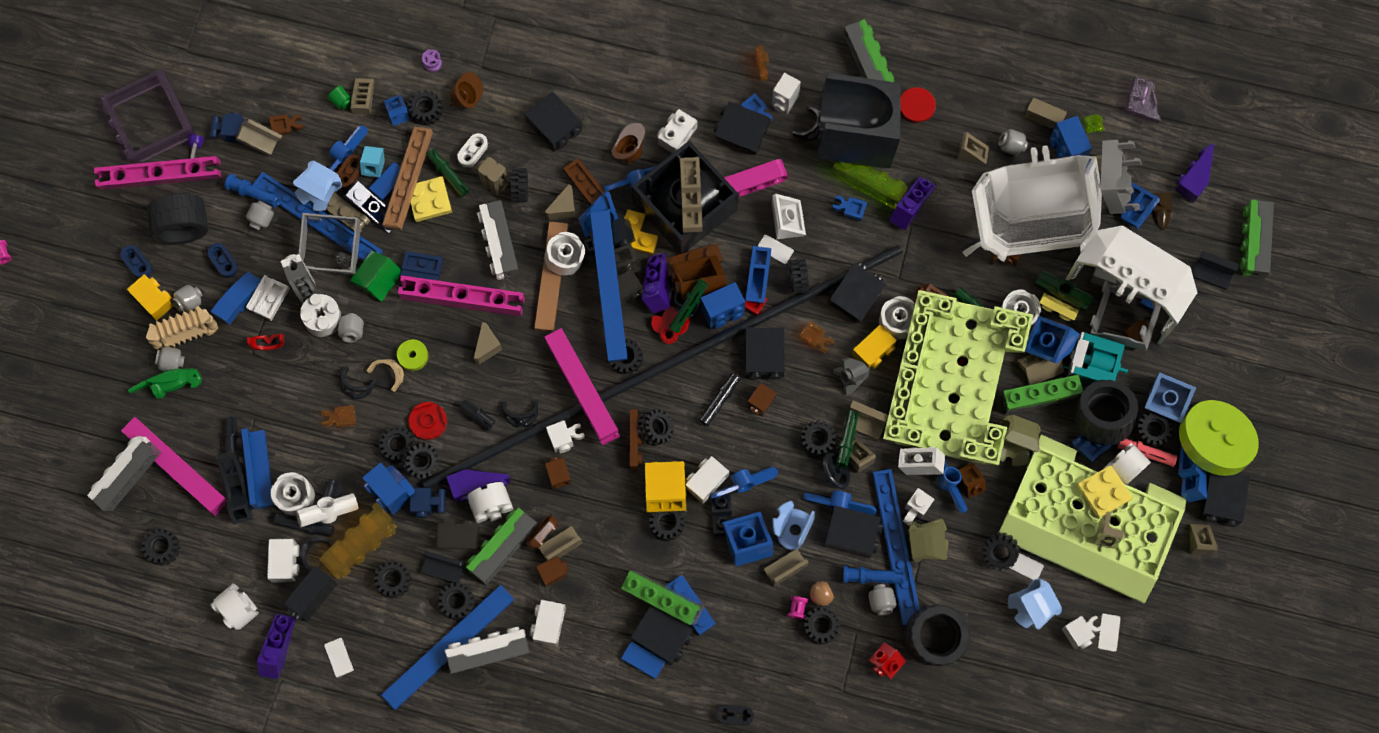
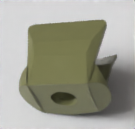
M1016 415L1006 416L1000 422V426L1007 427L1000 460L1004 462L1007 457H1010L1013 466L1029 464V450L1039 452L1040 450L1038 436L1041 432L1040 426Z
M942 518L924 524L911 521L909 535L912 558L915 563L920 562L922 559H947L948 540H945L947 528Z

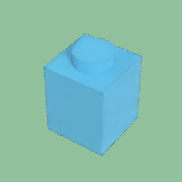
M365 146L360 161L362 175L381 176L385 162L383 148Z

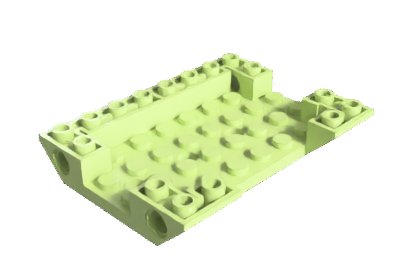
M919 290L883 439L908 448L936 447L947 457L978 464L999 466L1007 427L989 423L1004 354L1005 352L1025 353L1033 314L994 307L993 310L957 302V298ZM974 320L977 326L975 329L970 330L966 327V322ZM966 357L968 364L963 367L957 364L958 358ZM951 394H957L960 400L953 404L949 402L948 397ZM942 431L950 432L951 438L948 441L940 439L939 436Z
M1041 435L1039 438L1040 450L1039 452H1033L1022 482L1000 528V534L1007 533L1008 537L1012 535L1013 540H1017V546L1019 545L1020 548L1144 604L1157 581L1185 511L1186 499L1152 483L1148 484L1145 493L1124 484L1133 499L1111 512V517L1118 519V526H1113L1109 522L1110 528L1124 531L1123 539L1114 549L1094 544L1101 518H1097L1077 485L1098 472L1074 462L1077 450ZM1042 484L1046 491L1039 493L1036 491L1035 486ZM1072 501H1080L1082 509H1075L1072 506ZM1146 534H1153L1156 537V542H1149L1146 539Z

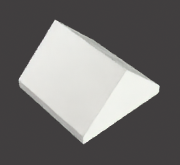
M774 194L772 197V211L777 239L806 235L801 201Z

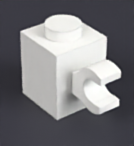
M561 421L546 427L555 453L569 451L570 447H573L571 438L580 440L585 437L584 433H575L577 429L581 428L580 424H575L567 429L565 421Z
M918 488L905 507L909 512L903 522L910 526L911 521L915 517L921 520L933 503L934 498Z
M1081 616L1062 628L1074 649L1078 647L1084 649L1092 644L1091 639L1095 637L1093 632H1099L1103 629V625L1099 627L1093 626V621L1097 619V616L1089 619L1087 623Z

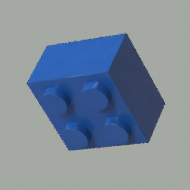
M1078 116L1056 123L1049 140L1051 147L1055 148L1057 152V158L1078 155L1089 156L1092 147Z
M735 282L701 297L700 310L709 328L715 327L718 329L724 326L725 322L730 320L736 321L743 316L745 300Z
M379 463L363 477L366 482L363 486L373 498L378 497L376 501L386 513L390 511L394 515L410 501L407 492L382 463Z

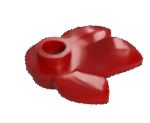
M672 306L664 311L662 317H652V328L659 333L660 339L666 344L676 342L678 336L687 331L690 323L688 317L679 333L671 330L669 325L677 315V311ZM668 331L673 333L671 338L666 337Z

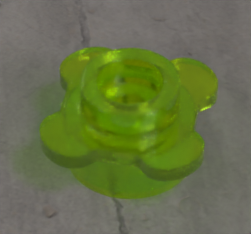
M1091 115L1085 117L1084 122L1087 125L1086 131L1088 133L1093 131L1102 132L1104 130L1102 116Z

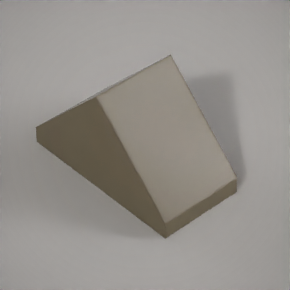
M964 132L957 160L986 164L989 147L968 132Z
M568 185L545 211L548 220L575 218L571 185Z
M482 322L474 355L476 364H481L502 351L501 344L487 323Z
M856 438L853 440L852 446L854 448L853 452L850 453L849 462L858 474L872 465L876 456Z
M1190 524V554L1210 556L1217 551V544L1210 525Z

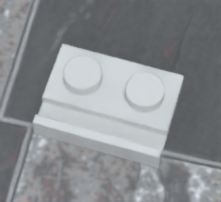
M264 275L246 308L272 321L290 288Z

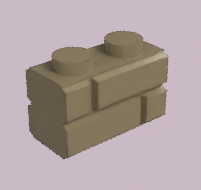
M491 157L479 163L477 169L482 185L488 190L490 189L495 195H500L509 183L506 168L499 163L497 164Z

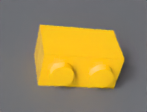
M144 274L127 290L157 321L174 306L170 301L172 297L165 290L161 292L158 289L160 285L153 277L149 279Z
M880 324L853 349L852 356L866 364L869 369L871 367L875 369L882 362L881 358L884 355L889 356L896 349L894 346L897 340Z

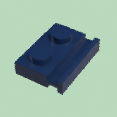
M406 251L400 278L402 275L438 281L444 259L439 256Z
M1082 434L1071 444L1090 464H1093L1114 446L1113 444H1096L1093 441H1089Z

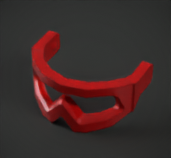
M272 334L270 338L262 335L247 337V343L255 350L266 351L281 348L285 344L284 334ZM279 337V344L258 346L256 344V339H264L268 344H271L274 338Z

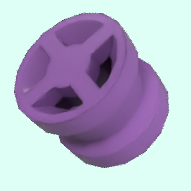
M433 49L423 53L422 61L425 69L428 72L438 71L442 66L439 53Z

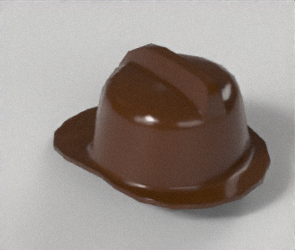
M465 72L451 88L450 98L452 100V107L472 109L477 104L483 94V85L476 74Z
M632 123L622 130L612 149L614 158L621 159L627 165H631L633 161L642 155L641 144L645 137L644 126L640 123Z

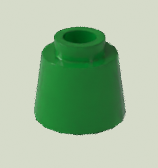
M341 85L336 87L327 97V101L338 109L345 110L351 104V97Z

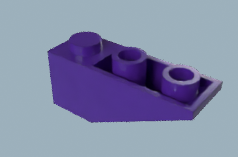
M1213 143L1208 148L1204 147L1198 154L1199 160L1197 162L1193 160L1187 168L1189 170L1187 175L1182 174L1176 182L1179 185L1175 191L1192 203L1196 201L1209 183L1214 149Z
M919 177L897 204L889 221L906 230L936 186L928 180Z
M665 253L647 258L642 300L653 313L670 308L671 289Z
M463 470L446 477L455 501H460V503L467 502L468 494L481 487V490L487 488L488 484L502 482L506 487L511 482L508 474Z
M275 615L257 660L259 676L273 679L279 678L285 663L295 617Z

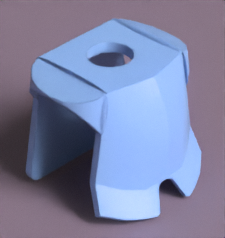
M310 161L308 168L294 180L293 184L298 187L295 194L303 204L312 201L314 203L313 210L324 211L333 193L341 188L342 181L337 173L316 161Z
M788 501L778 508L779 516L773 518V530L782 546L795 550L801 548L814 521V511L809 515L804 511L793 509L792 501ZM798 525L801 528L800 534L792 535L789 530L790 527Z
M1038 578L1034 579L1028 588L1011 594L1008 598L1009 609L1016 608L1019 611L1014 619L1025 628L1034 624L1036 629H1040L1053 615H1059L1062 611V607L1049 583Z

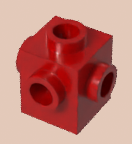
M883 643L869 660L874 666L873 671L880 677L885 675L890 679L906 662L896 649L886 643Z

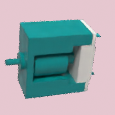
M1082 332L1078 337L1074 350L1069 354L1071 359L1069 367L1062 366V368L1069 370L1067 377L1079 375L1080 382L1086 385L1100 380L1115 381L1119 371L1128 373L1127 369L1121 368L1120 363L1125 345ZM1087 349L1090 350L1089 354L1091 355L1086 354ZM1083 363L1088 364L1087 369L1082 368Z

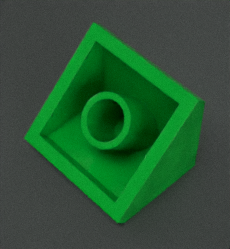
M371 251L350 282L382 303L399 279L402 270L389 257Z

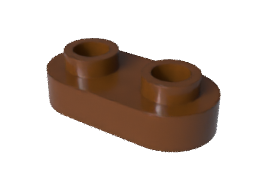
M353 154L348 156L338 170L337 174L341 181L348 179L347 183L342 182L340 189H348L361 174V157L359 155ZM354 164H358L356 168L352 167Z
M552 514L546 516L527 537L525 544L530 549H538L544 543V538L555 531L558 520Z

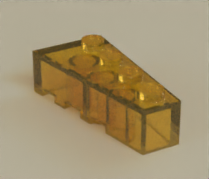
M377 502L372 506L374 510L370 514H364L359 519L360 522L357 527L350 528L345 533L343 541L338 540L319 558L337 579L346 577L351 572L350 568L355 564L359 565L366 558V554L378 549L383 539L390 538L396 532L395 529L398 526Z

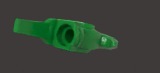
M193 368L169 369L144 380L128 389V391L133 394L150 386L154 396L160 399L166 393L176 391L187 383L191 384V388L198 387L202 382V377L199 371Z

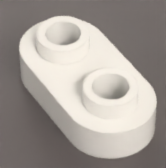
M477 133L472 135L459 151L458 161L461 166L466 168L472 167L486 151L488 142L483 134ZM477 143L482 144L480 147L476 146ZM466 157L471 158L469 161H465Z

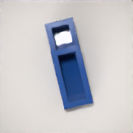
M753 246L746 301L765 302L772 248Z
M247 272L223 295L211 310V313L230 326L239 312L243 313L261 279Z
M1181 445L1178 472L1182 477L1181 495L1189 503L1206 499V471L1188 457Z

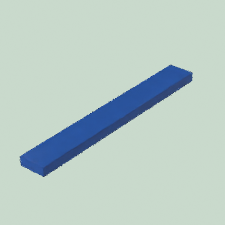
M264 172L252 184L257 188L279 196L280 200H276L280 202L278 206L301 221L303 213L328 215L323 211L313 210V205L309 202L303 204L293 191ZM322 218V222L307 219V225L352 254L354 231L335 219ZM360 236L358 258L364 262L371 251L379 254L383 253L381 249Z
M609 210L590 212L608 362L627 360Z
M892 469L872 472L891 571H904V584L894 583L901 623L902 626H906L910 616L920 608Z
M500 585L382 694L385 700L394 710H397L448 662L445 650L449 649L448 645L460 642L461 646L468 644V640L477 636L514 601V598Z

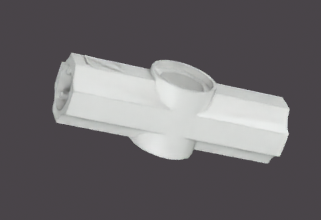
M354 494L337 499L324 497L318 501L317 505L297 510L296 517L300 527L320 521L328 524L334 522L339 515L357 510L358 503Z

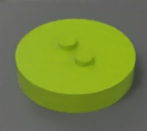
M1217 400L1200 402L1191 408L1184 416L1182 423H1180L1179 438L1184 451L1196 465L1212 474L1221 476L1237 474L1252 462L1258 452V436L1253 424L1245 414L1228 403Z

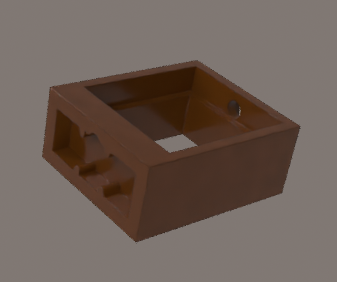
M717 255L672 264L671 280L675 284L676 293H680L682 300L687 299V293L692 291L698 279L683 282V280L712 274V276L700 278L709 285L702 296L727 286L726 275Z

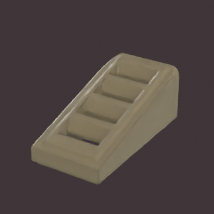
M355 78L351 101L352 113L371 114L374 79ZM359 84H369V87L359 86ZM359 90H368V93L359 92ZM358 96H367V98H358Z

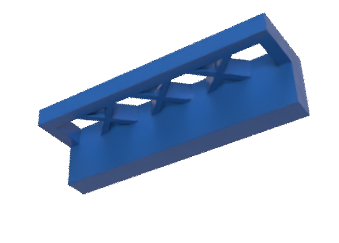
M247 428L241 429L250 505L255 510L273 507L266 432L264 430L250 432Z

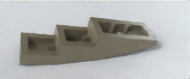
M699 157L680 158L683 232H702Z

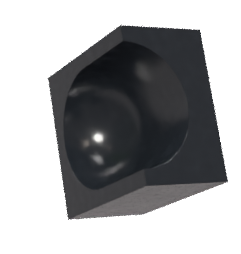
M827 72L819 100L816 158L890 169L900 142L901 83Z
M690 141L686 142L632 186L633 204L645 214V217L679 254L686 253L738 210L739 193ZM699 157L702 232H683L680 158Z

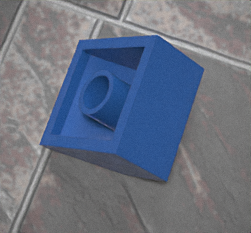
M1038 316L1027 340L1025 352L1057 364L1072 352L1080 334L1068 326Z
M761 512L723 522L729 551L735 567L773 556V542Z

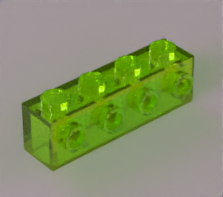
M836 161L833 166L832 176L894 209L906 195L908 186L904 182L894 180L886 172L878 171L872 166Z

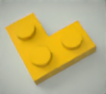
M627 209L625 219L630 221L636 239L627 249L653 255L658 236L641 232L645 214Z

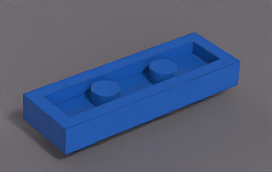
M683 575L666 585L703 605ZM704 607L697 624L692 626L700 636L715 626L716 623Z

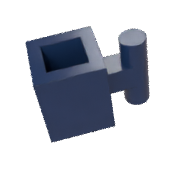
M238 113L223 114L222 123H219V116L212 117L211 139H217L218 133H221L220 135L225 142L241 143L235 139L242 123L245 122L242 115Z
M414 488L415 492L410 498V512L412 515H415L416 518H427V515H432L433 506H437L438 514L445 513L444 489H438L437 497H433L431 488Z

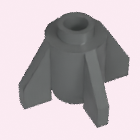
M847 357L842 359V367L833 369V373L840 376L841 381L845 384L844 394L849 395L868 378L869 368L862 361Z

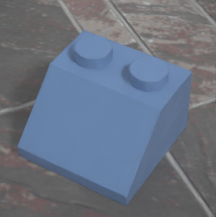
M1159 372L1149 392L1145 409L1182 423L1196 387Z

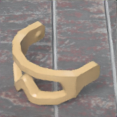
M392 359L372 362L367 369L368 373H371L375 366L382 363L392 367L396 381L391 390L395 392L403 382L404 372L402 366Z

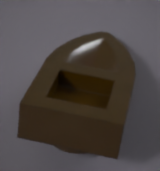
M1152 193L1160 199L1152 210V215L1157 226L1164 230L1171 218V193Z

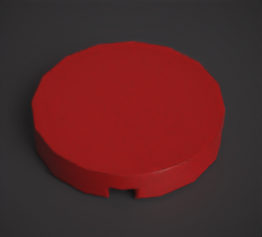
M916 87L910 88L902 94L900 112L904 119L916 124L927 121L933 116L936 103L935 98L929 91Z
M422 402L412 409L413 411L409 415L408 422L412 433L416 437L423 440H434L442 435L447 426V415L441 406L433 402Z

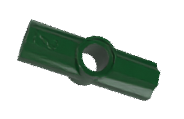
M1042 270L1034 284L1051 293L1058 300L1067 302L1084 312L1093 299V296L1074 287L1071 281L1061 280L1045 270ZM1060 288H1065L1068 291V293H1062L1060 291Z

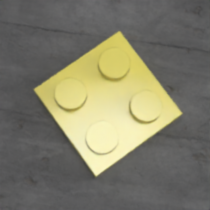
M443 176L416 184L411 199L416 222L452 213Z
M1045 292L1039 302L1042 304L1043 309L1049 312L1053 310L1058 312L1059 317L1066 321L1070 319L1075 320L1078 314V309Z
M1111 465L1077 485L1098 519L1103 517L1107 511L1112 512L1133 499Z

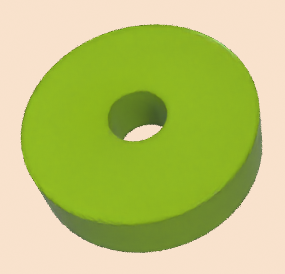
M407 340L399 346L397 359L404 369L417 371L426 365L428 351L422 342ZM411 353H416L414 358L409 357Z

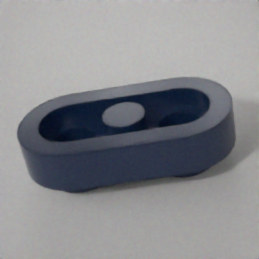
M220 243L211 245L208 249V256L219 273L225 278L235 276L238 266L225 246ZM217 253H222L221 256L216 257ZM231 267V270L226 271V268Z
M129 245L122 249L121 259L137 278H141L144 274L149 277L152 274L151 264L136 246ZM132 254L135 255L133 259H129ZM142 268H146L145 272H140Z

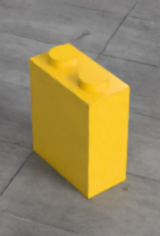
M684 461L645 463L647 512L686 511Z

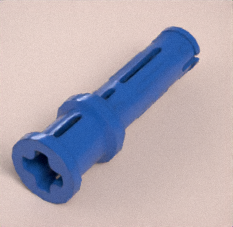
M230 174L225 181V189L234 190L241 196L248 195L274 208L280 203L276 201L280 200L279 196L251 185L248 180H241L234 174Z
M844 566V583L860 582L863 585L866 582L904 584V571L867 570L862 566L861 568H848V566Z

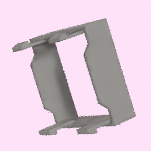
M1107 140L1102 142L1100 191L1110 214L1125 213V210L1134 209V211L1140 209L1139 203L1127 204L1131 200V194L1134 193L1131 187V175L1127 173V166L1142 165L1139 158L1125 160L1122 149L1135 148L1133 141L1119 143L1118 140Z
M303 213L299 254L302 260L305 257L308 218L318 222H322V218L346 220L347 223L355 225L351 270L306 266L309 271L313 272L325 271L354 275L358 259L360 219L356 217Z
M1105 281L1101 290L1104 294L1097 315H1093L1090 326H1092L1091 335L1124 344L1128 347L1147 350L1161 306L1152 301L1154 311L1148 329L1142 325L1140 331L1142 342L1105 332L1097 333L1110 293H1116L1121 286L1110 285ZM1125 287L1122 295L1128 296L1133 290ZM1136 293V295L1134 296L1137 298L1150 300L1146 296Z

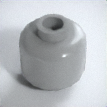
M1009 129L1001 134L998 144L1003 152L1017 156L1026 150L1028 142L1026 141L1025 134Z
M261 201L252 203L246 214V219L250 221L249 225L258 230L261 227L267 228L274 216V212L271 210L272 206Z
M185 285L174 292L172 302L178 311L189 313L190 309L194 310L195 307L201 305L200 297H202V293L197 287Z
M354 313L342 316L339 319V337L348 343L356 342L363 335L364 321Z
M164 346L161 350L157 351L155 365H158V369L161 371L178 369L179 367L183 368L185 357L181 356L180 349Z
M884 584L874 586V590L868 594L871 610L878 615L892 613L896 607L893 589L885 587Z

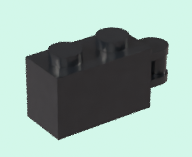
M620 217L611 221L614 251L627 248L636 241L629 220ZM592 231L589 232L591 238L583 241L586 255L588 256L595 254L594 247L592 248V244L594 246Z

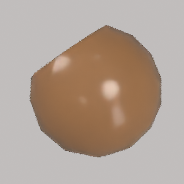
M820 581L812 585L810 599L814 604L827 606L833 601L834 596L827 582Z

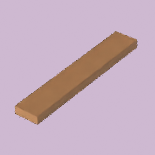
M413 128L382 224L384 228L402 230L432 137L433 131L431 129Z
M549 222L546 248L552 237L561 232H568V223ZM545 257L535 330L554 332L562 275L556 274L547 268Z

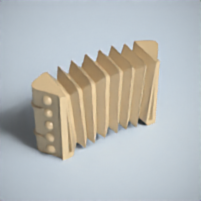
M197 306L195 307V312L190 309L189 314L183 311L182 316L176 313L175 318L169 316L168 321L165 319L162 320V323L156 321V326L149 324L150 327L146 338L153 345V348L161 350L164 346L175 348V344L180 345L181 341L185 343L186 339L191 341L192 337L197 339V335L200 337L203 334L207 336L212 335L218 329V325L206 309L202 310Z

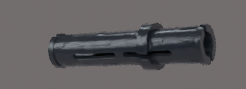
M731 373L723 386L718 388L719 392L701 418H699L702 424L709 427L726 400L732 397L733 390L741 381L737 375ZM730 385V388L727 390V392L725 393V395L723 396V398H721V396H722V394L724 393V391H725V390L727 389V387ZM719 402L712 414H710L715 404Z
M276 513L274 518V525L306 531L311 535L320 534L332 537L335 529L334 525L321 522L300 527L297 517Z

